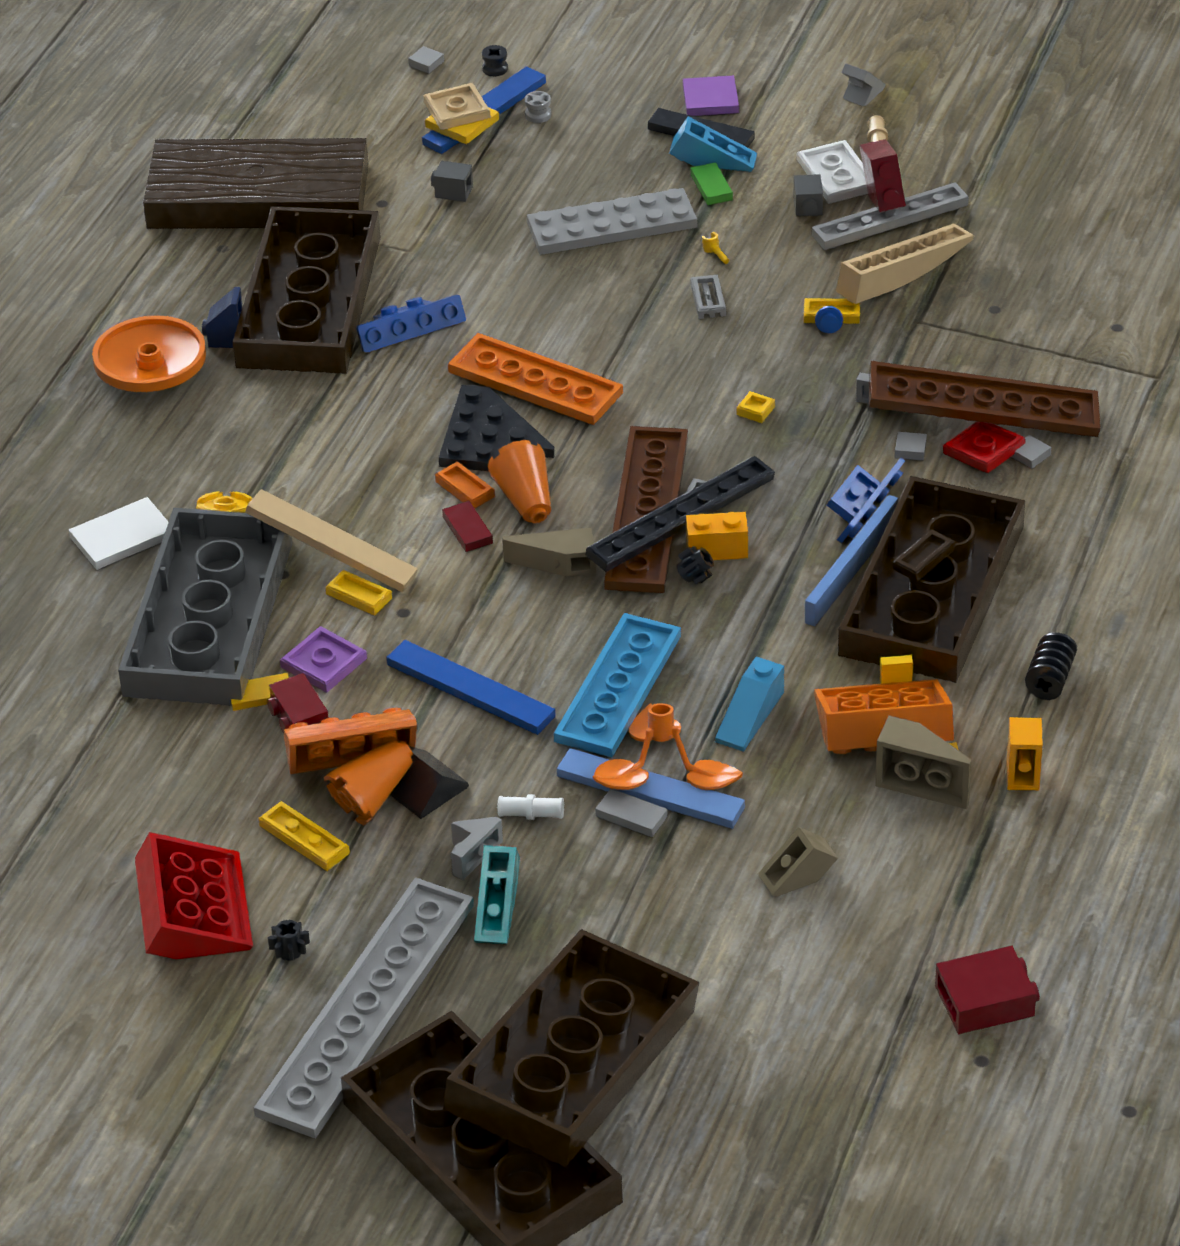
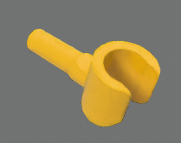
M711 232L710 239L702 236L704 252L714 253L724 264H728L730 260L719 247L718 234Z

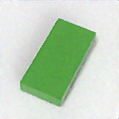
M716 162L690 168L691 177L707 205L733 200V192Z

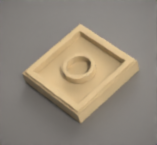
M473 83L423 95L424 103L440 130L491 118L490 109Z

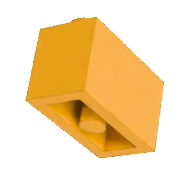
M746 512L686 515L687 548H692L693 546L697 550L704 548L709 552L713 560L748 558Z
M1009 717L1007 790L1039 791L1043 747L1042 718Z

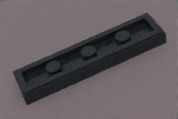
M658 108L648 121V130L675 136L689 116L747 148L755 139V131Z

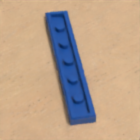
M526 66L483 95L482 98L489 108L498 111L500 115L525 98L528 93L546 83V75ZM433 130L422 137V145L440 154H443L459 143V141Z
M404 640L386 657L388 666L538 735L556 717L555 708L407 640Z

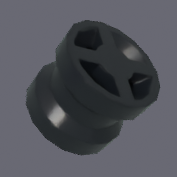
M490 45L482 50V59L484 60L482 65L483 73L496 77L504 75L508 71V64L505 61L507 59L506 48L500 45Z

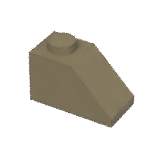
M798 827L761 869L758 875L771 894L778 897L818 882L837 861L838 857L824 837Z

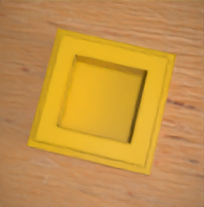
M749 391L737 406V415L763 423L775 408V399Z
M912 655L880 658L881 684L912 681Z

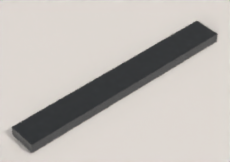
M753 456L586 548L585 555L607 572L685 529L686 515L712 514L773 480L775 471L759 458Z

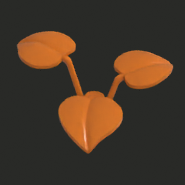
M650 703L635 717L629 727L630 737L644 742L639 761L634 764L625 759L608 760L596 768L592 777L597 783L611 789L629 790L643 785L649 778V773L641 768L644 766L650 741L665 742L672 738L675 739L686 770L690 771L686 775L687 782L696 788L715 790L726 787L739 780L743 776V772L714 760H699L692 765L688 760L679 735L681 725L674 719L673 707L664 703L653 705Z

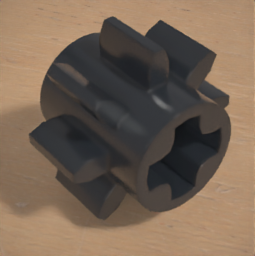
M693 546L678 554L682 561L677 564V570L686 582L703 583L712 576L709 569L714 566V561L706 549L700 548L697 550Z
M283 920L276 926L271 927L272 936L268 937L269 950H275L277 959L281 958L292 961L299 958L301 954H306V945L310 943L309 931L302 930V922L297 923L293 920Z

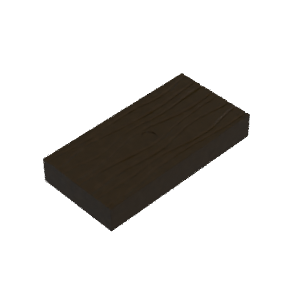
M155 139L143 201L146 229L265 228L271 207L363 211L369 164L367 139Z
M271 207L233 339L236 368L347 374L357 334L356 327L360 322L381 238L378 211Z
M910 476L838 629V656L880 665L881 657L912 655L913 673L957 683L1024 528L1025 500ZM931 529L955 541V550L917 582L893 570V561Z
M580 929L447 1078L443 1110L451 1112L464 1120L479 1125L487 1131L500 1135L504 1139L510 1140L523 1148H528L532 1152L566 1167L694 1013L699 981Z
M452 1010L341 1077L344 1105L482 1246H557L589 1223L594 1222L600 1216L605 1215L623 1203L622 1175L588 1142L584 1144L570 1163L564 1167L540 1154L532 1152L528 1148H523L510 1140L502 1138L500 1135L483 1129L479 1125H475L451 1112L443 1110L447 1078L482 1040Z

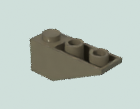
M591 528L502 537L504 562L562 576L596 574V564L585 555L586 548L594 544Z

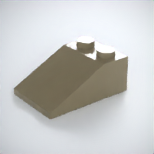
M888 716L877 740L875 786L968 809L972 760L922 724Z

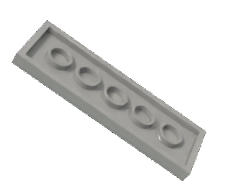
M684 188L656 193H644L626 198L621 197L603 202H592L574 207L568 206L551 211H539L527 215V224L538 252L542 255L697 228V217Z

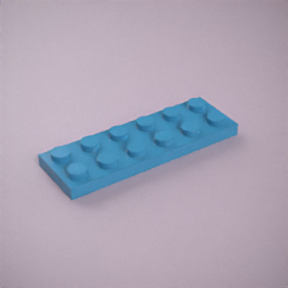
M624 613L556 728L554 742L613 758L681 637V627Z

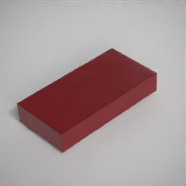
M470 501L442 509L444 520L465 552L493 544V535Z

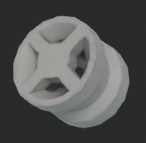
M533 91L525 96V105L528 107L526 108L525 116L528 121L543 123L551 118V109L549 107L551 97L548 93Z

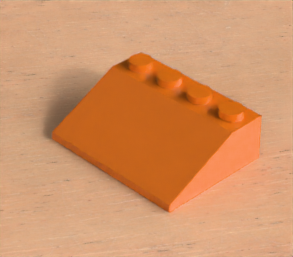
M938 679L814 689L824 743L827 750L833 751L835 754H847L852 749L864 748L865 751H877V740L888 716L918 722L944 741L954 740L952 702Z
M395 707L386 709L382 714L376 715L363 712L353 715L351 719L339 720V718L332 717L322 720L319 724L308 725L305 722L292 724L288 729H284V741L290 774L340 767L392 739L397 742L401 740L408 746L415 748L416 718L409 709L401 710V708Z

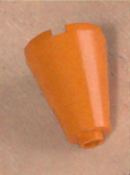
M521 440L503 446L498 450L500 454L495 459L491 457L489 460L488 469L491 477L525 521L531 523L544 521L551 513L546 458L541 445L537 443L536 446L532 445L530 440Z
M392 739L330 771L324 776V780H330L326 787L334 800L347 814L350 811L355 812L358 815L355 821L366 825L373 819L412 765L411 756L413 752L405 742L401 740L397 742Z

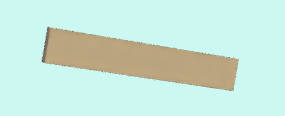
M262 489L247 505L245 513L402 593L416 576L418 568Z

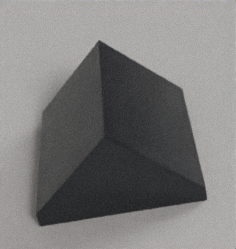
M409 746L413 752L411 756L413 763L390 796L422 819L467 789L469 784L429 752Z

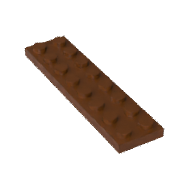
M871 361L869 407L1070 433L1081 436L1098 437L1101 429L1099 397L1096 390Z
M630 426L612 533L679 497L688 442V429ZM673 535L605 573L604 589L665 593Z

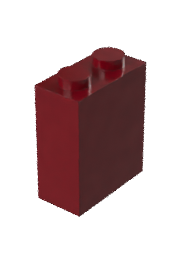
M886 139L859 145L868 196L878 211L882 212L905 207L906 203L897 153Z
M1013 946L936 963L935 987L958 1035L1035 1016L1036 1002L1040 999L1039 990L1034 981L1030 982L1027 976L1026 963L1022 957L1018 958Z

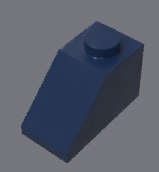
M234 287L210 308L207 319H203L202 335L207 336L208 347L233 348V339L243 308L240 287Z

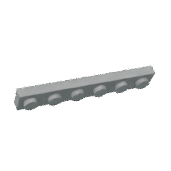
M954 182L906 197L905 207L879 212L874 207L813 226L812 237L824 250L832 249L967 206L969 196Z

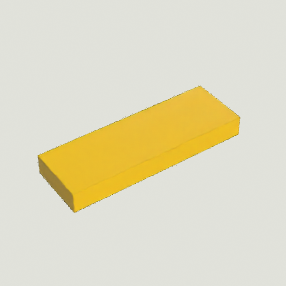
M282 801L258 818L260 827L326 871L350 854L349 845Z

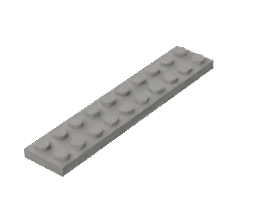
M416 877L254 1106L255 1117L316 1139L343 1099L341 1077L367 1062L374 1054L474 907L472 896Z

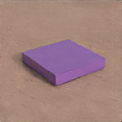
M734 75L683 79L687 115L702 116L739 113Z
M320 626L281 658L280 665L281 668L293 675L304 673L310 684L327 693L367 659V652Z

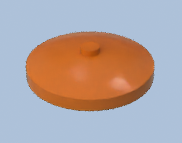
M143 316L126 320L105 331L94 344L92 356L97 375L110 386L131 392H154L175 387L192 378L205 362L206 347L202 333L187 321L169 316Z

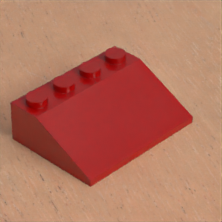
M149 832L135 857L146 953L172 959H184L251 950L253 942L239 851Z

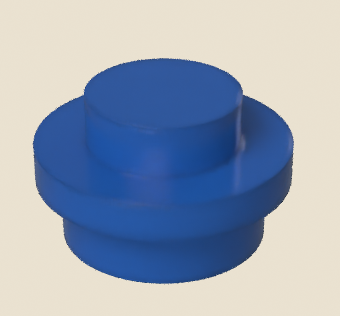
M825 306L816 313L815 324L824 333H834L841 328L843 315L839 309L833 306Z

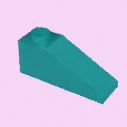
M484 845L474 942L508 944L520 865V856L516 847Z

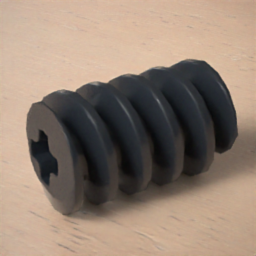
M1058 632L1046 634L1039 640L1025 677L1026 687L1035 697L1050 701L1061 695L1078 650L1076 642L1071 637Z

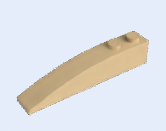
M951 224L841 263L836 292L844 296L851 303L857 304L893 291L942 264L970 243L974 235L956 224Z

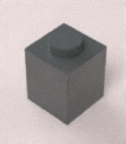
M441 161L437 170H434L431 175V186L435 189V198L466 202L473 188L472 165Z
M821 174L794 175L793 198L796 216L823 215Z

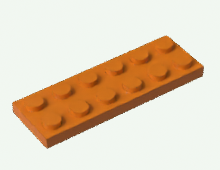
M477 333L448 363V372L591 425H594L623 394V384Z

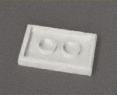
M846 140L797 152V161L807 175L821 174L823 197L828 204L868 194L863 163Z
M146 497L69 529V535L94 568L98 570L162 543L168 521L150 499Z

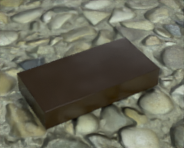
M931 529L893 561V570L917 582L955 550V541Z

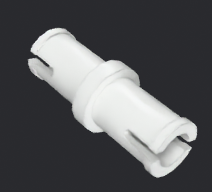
M528 794L527 797L499 796L498 816L526 817L527 820H534L535 817L562 819L564 816V799L536 798L533 794Z

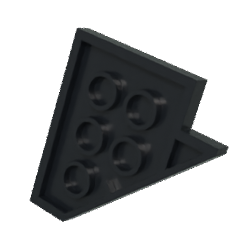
M461 385L440 451L439 467H448L458 461L469 470L489 471L488 463L490 458L493 457L495 459L500 454L498 451L500 448L515 441L530 440L532 445L537 446V443L540 444L546 458L555 457V447L490 387Z

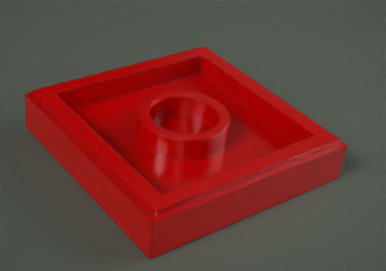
M976 421L943 445V454L985 473H989L1013 456L1015 451L1023 446L1026 441L1025 437L996 424Z

